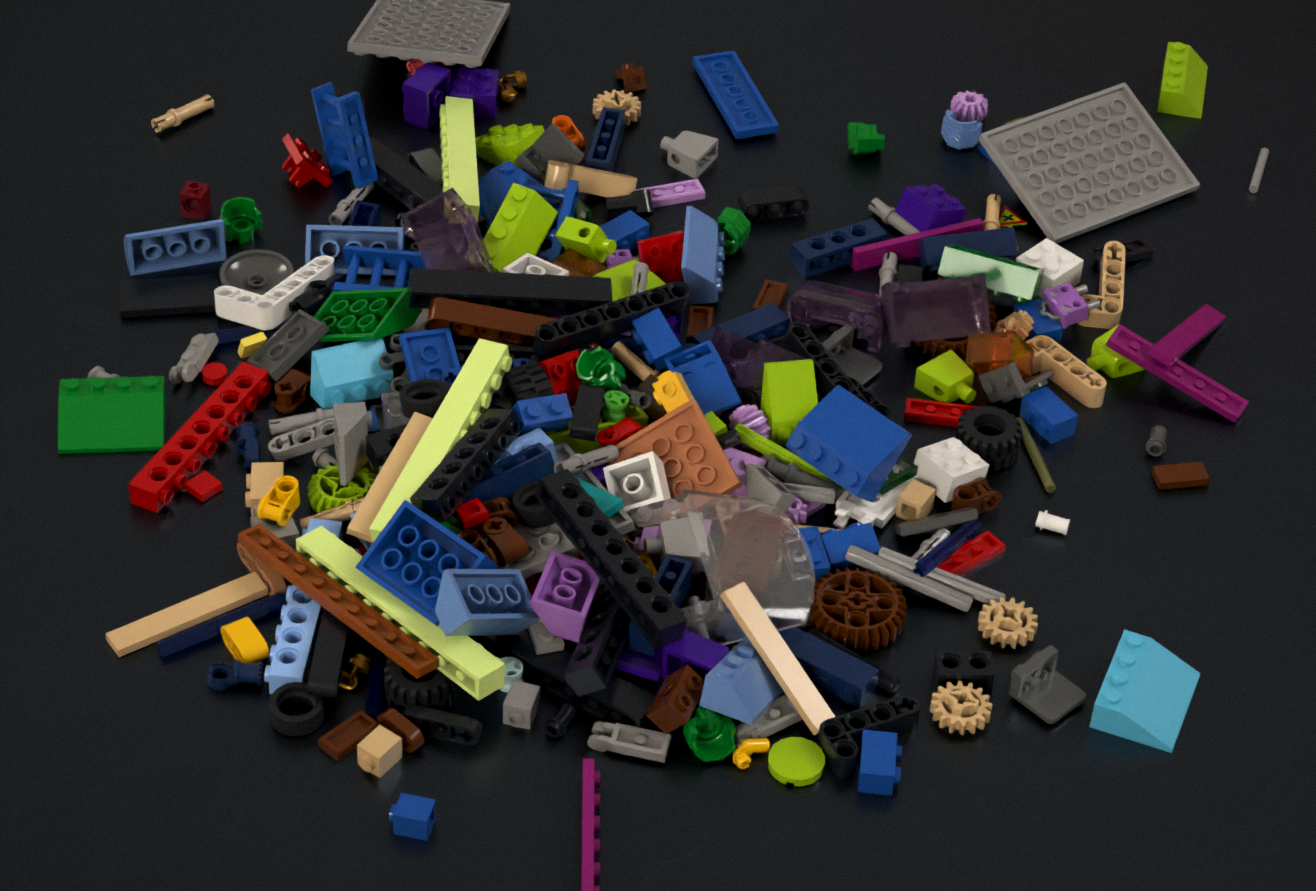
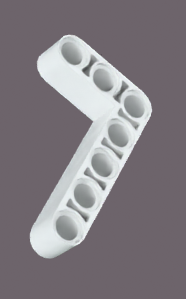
M327 255L318 256L264 295L233 286H220L214 290L216 315L261 330L273 329L293 315L289 311V302L309 290L308 284L310 282L326 280L336 274L335 260Z

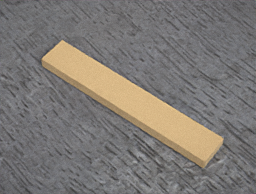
M414 412L347 527V534L372 543L369 528L433 418Z
M254 571L105 633L106 641L117 656L121 657L268 595V587Z
M742 582L725 590L720 597L814 736L819 734L820 724L827 719L835 717V715L746 583Z

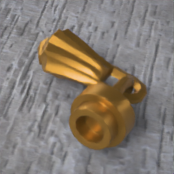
M520 70L514 71V74H508L499 80L498 97L503 102L510 103L515 98L517 92L513 87L519 89L527 85L526 73ZM515 78L516 83H511L509 79Z
M356 653L354 657H350L347 664L353 669L351 673L342 670L341 680L343 676L348 678V684L340 680L339 686L348 690L356 688L360 672L368 674L371 668L369 665L371 660L359 653Z

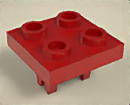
M289 133L282 138L290 155L281 167L284 171L288 169V173L291 175L289 178L291 184L295 183V186L300 188L314 178L327 188L333 182L329 175L330 169L321 161L323 157L316 149L312 148L310 150L300 137L294 138Z
M680 230L637 241L640 262L647 264L649 270L666 284L684 280L681 269L684 232Z
M578 349L538 362L539 366L547 374L554 394L566 393L570 406L575 405L579 384H583L582 380L578 378L575 366L580 356Z

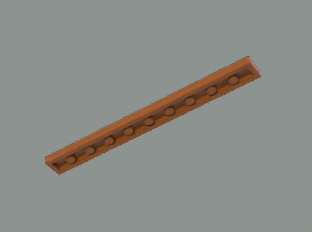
M260 523L238 533V543L416 679L439 667V658Z

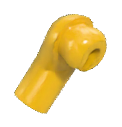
M767 738L744 739L733 752V763L739 769L748 768L749 763H751L750 756L753 753L769 751V740Z

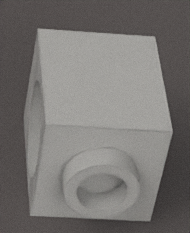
M513 680L503 703V724L531 729L540 707V686Z

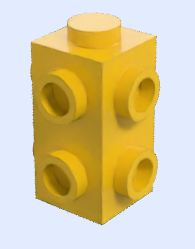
M671 370L666 371L657 377L659 381L652 384L655 389L653 396L660 406H664L667 414L694 398L681 373H672Z

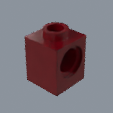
M186 181L179 194L181 217L204 221L211 209L210 184Z

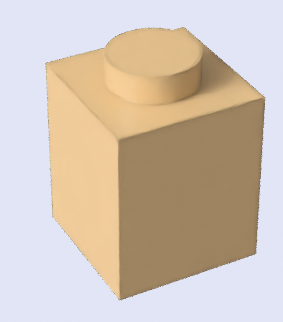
M912 479L898 496L896 516L906 521L926 517L933 509L936 489Z
M381 725L376 727L357 744L358 765L364 771L371 772L379 778L403 758L402 738Z

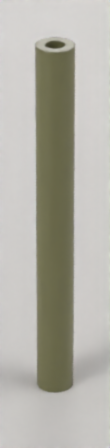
M1022 417L1016 418L1021 423L1022 441L1046 491L1051 493L1055 491L1056 486Z

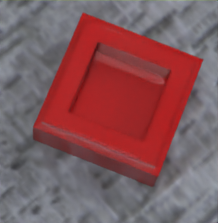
M205 470L185 482V490L201 502L223 490L222 482Z
M479 498L460 504L454 512L464 529L490 519L488 511Z

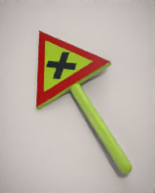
M1004 206L999 214L1000 227L1009 228L1027 225L1025 220L1007 206Z

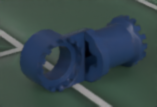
M247 421L245 423L241 422L236 428L238 439L235 442V449L244 457H247L244 459L245 467H251L252 463L260 462V445L256 440L260 429L255 423L252 424V421H249V423Z
M235 660L234 663H224L222 661L220 664L219 662H216V664L212 663V666L210 665L207 669L208 685L214 690H225L232 685H238L239 682L257 683L258 686H262L264 662L241 663L240 660ZM219 673L227 675V677L220 680L218 678L215 679L213 676Z

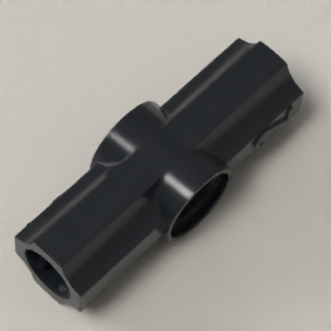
M336 273L326 280L310 282L308 284L309 290L289 302V311L293 315L300 309L309 315L315 311L317 312L333 292L335 282L345 283V275Z

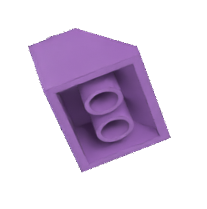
M552 551L532 596L530 606L552 635L578 643L597 597L601 580L586 561Z

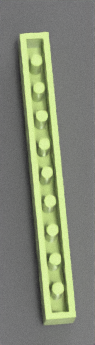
M445 96V104H440L439 110L441 128L440 148L442 149L441 170H443L442 192H444L443 215L448 216L449 225L477 227L480 202L473 99Z
M478 339L369 529L372 543L404 500L411 503V496L478 420L484 409L489 407L493 393L500 388L502 377L505 372L510 370L512 365V357L509 356L508 345Z
M320 526L296 539V551L437 656L439 658V667L437 669L479 701L504 686L505 664L500 658L492 655L480 643L475 642L469 636H445L440 624L436 626L355 568L363 556L357 553L351 546L341 541L334 533Z

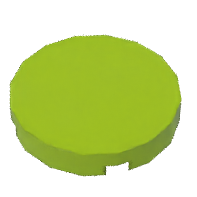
M803 737L781 739L773 744L768 754V769L771 775L786 785L787 782L794 783V786L798 787L813 784L821 778L825 768V755L821 747Z

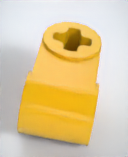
M288 475L279 477L259 502L257 518L261 520L269 519L277 522L279 526H286L290 517L300 505L298 480Z

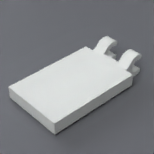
M912 477L883 495L878 493L873 502L855 497L846 490L837 499L835 515L838 517L833 522V525L843 529L849 519L853 518L862 524L871 522L873 527L877 526L882 529L896 513L898 496L912 479L918 480Z

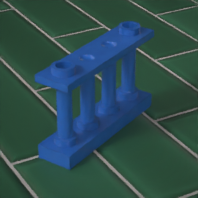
M332 82L311 89L330 176L333 177L350 171L354 186L358 188L379 180L360 93L353 91L341 97H336Z
M522 172L521 180L517 181L516 184L535 190L542 197L560 199L563 202L562 208L557 209L558 215L555 218L556 222H558L557 227L549 230L545 238L552 242L551 249L548 248L547 251L539 249L536 257L561 267L565 249L555 235L566 216L574 218L580 194L578 181L569 180L567 189L563 188V190L529 185L527 173Z
M344 245L345 265H349L345 283L335 282L333 291L404 288L408 268L442 270L441 254ZM359 266L373 268L369 285L355 284ZM383 269L397 270L394 287L379 286Z

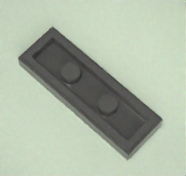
M966 507L895 524V529L898 535L904 537L976 520L978 513L976 508Z

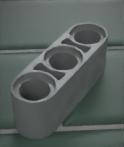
M433 148L408 154V160L411 165L443 187L442 160Z

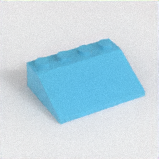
M1124 629L1094 703L1090 727L1172 753L1201 673L1151 637Z

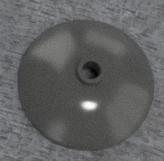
M262 249L247 250L231 256L223 263L220 269V281L222 286H233L264 295L292 275L294 269L291 262L282 254Z

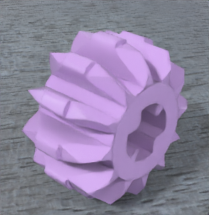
M966 90L965 93L958 92L951 100L950 111L955 113L954 118L957 121L972 122L977 120V122L981 123V120H985L987 116L988 100L983 97V94H976V91L969 92Z
M755 404L742 405L729 416L730 423L728 425L731 429H734L740 423L767 439L770 437L769 430L771 428L767 424L768 418L764 417L763 410H758ZM740 442L743 448L748 447L749 449H752L750 446Z

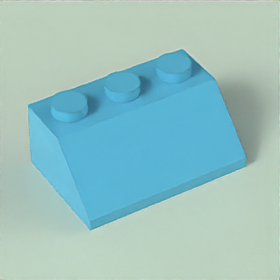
M383 338L357 341L312 351L310 396L323 410L333 408V404L357 403L391 395L390 384L393 380V369L386 371L379 366L380 356L387 353ZM384 360V361H383L384 363H387V364L390 363L389 360Z

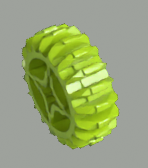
M327 464L326 469H318V473L312 475L308 485V501L313 512L317 513L346 504L347 500L364 498L376 478L374 473H369L368 468L364 467L347 485H341L337 464L336 466Z

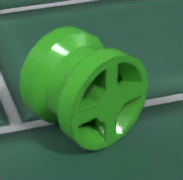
M617 390L606 392L603 398L604 405L602 406L601 415L607 421L620 422L626 418L629 397L624 392Z

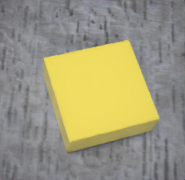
M259 332L240 340L238 354L241 359L252 356L267 341L264 332Z

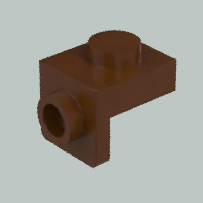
M625 63L621 65V69H615L616 78L623 79L625 92L647 88L644 67L635 66L634 63Z

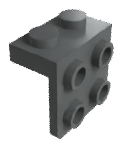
M551 124L516 161L531 177L544 185L548 160L578 165L584 158V154L555 124Z
M845 324L838 331H834L831 337L821 342V344L848 377L854 378L861 385H864L882 370V363L852 347L854 327Z
M1015 362L985 372L978 377L990 402L993 403L1001 400L1003 404L1016 397L1020 398L1029 394L1033 387L1036 389L1047 384V378L1054 374L1052 370L1023 380Z
M1051 644L1042 651L1035 652L1031 659L1024 664H1018L1013 669L1009 695L1048 724L1056 723L1082 704L1087 696L1086 692L1055 670L1059 650Z

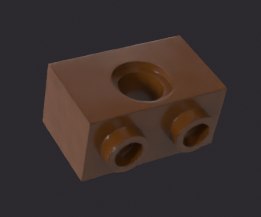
M689 665L668 675L646 716L665 734L686 724L702 695L704 679Z

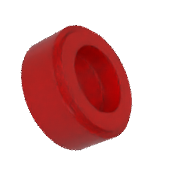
M213 362L206 364L202 368V380L208 385H221L228 378L227 368L222 363Z

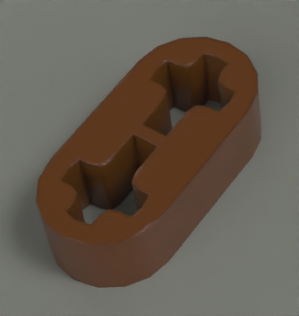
M394 708L387 709L377 717V721L381 726L402 738V748L405 751L412 753L424 744V737L421 731Z

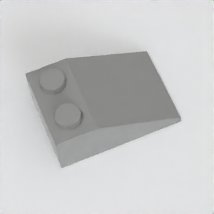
M365 402L333 404L335 454L341 485H347L369 461L366 455V435H368L367 427H372V413L366 410Z

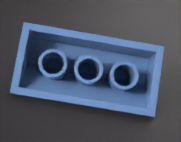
M693 206L686 207L681 265L684 283L691 290L688 302L689 305L718 302L719 292L723 291L721 276H724V269L721 261L725 260L723 247L726 245L725 232L720 231L718 221Z
M223 219L126 234L123 239L125 259L130 276L226 260Z
M306 225L305 265L318 256L327 255L335 260V273L347 274L349 265H345L344 245L404 251L405 230L403 227ZM359 266L357 275H372L373 268ZM383 269L382 275L396 276L397 270Z
M446 569L443 571L435 613L445 636L519 635L540 619L530 606L532 596L519 569Z
M745 636L705 676L699 706L752 725L781 695L783 689L748 637Z

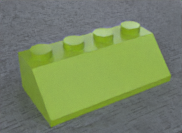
M1168 42L1157 112L1201 119L1208 66L1190 45L1181 42Z
M513 182L473 258L474 271L483 269L486 272L502 273L503 268L526 253L536 256L558 215V211L535 190Z

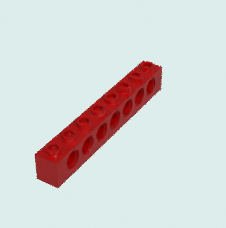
M242 362L128 483L130 503L158 513L165 505H168L178 490L185 486V482L194 473L199 471L201 465L213 456L220 444L228 439L231 432L241 424L250 412L254 411L262 398L269 394L271 389L269 371Z

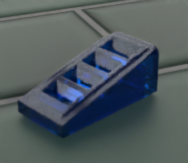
M357 200L347 226H376L381 215L380 205Z

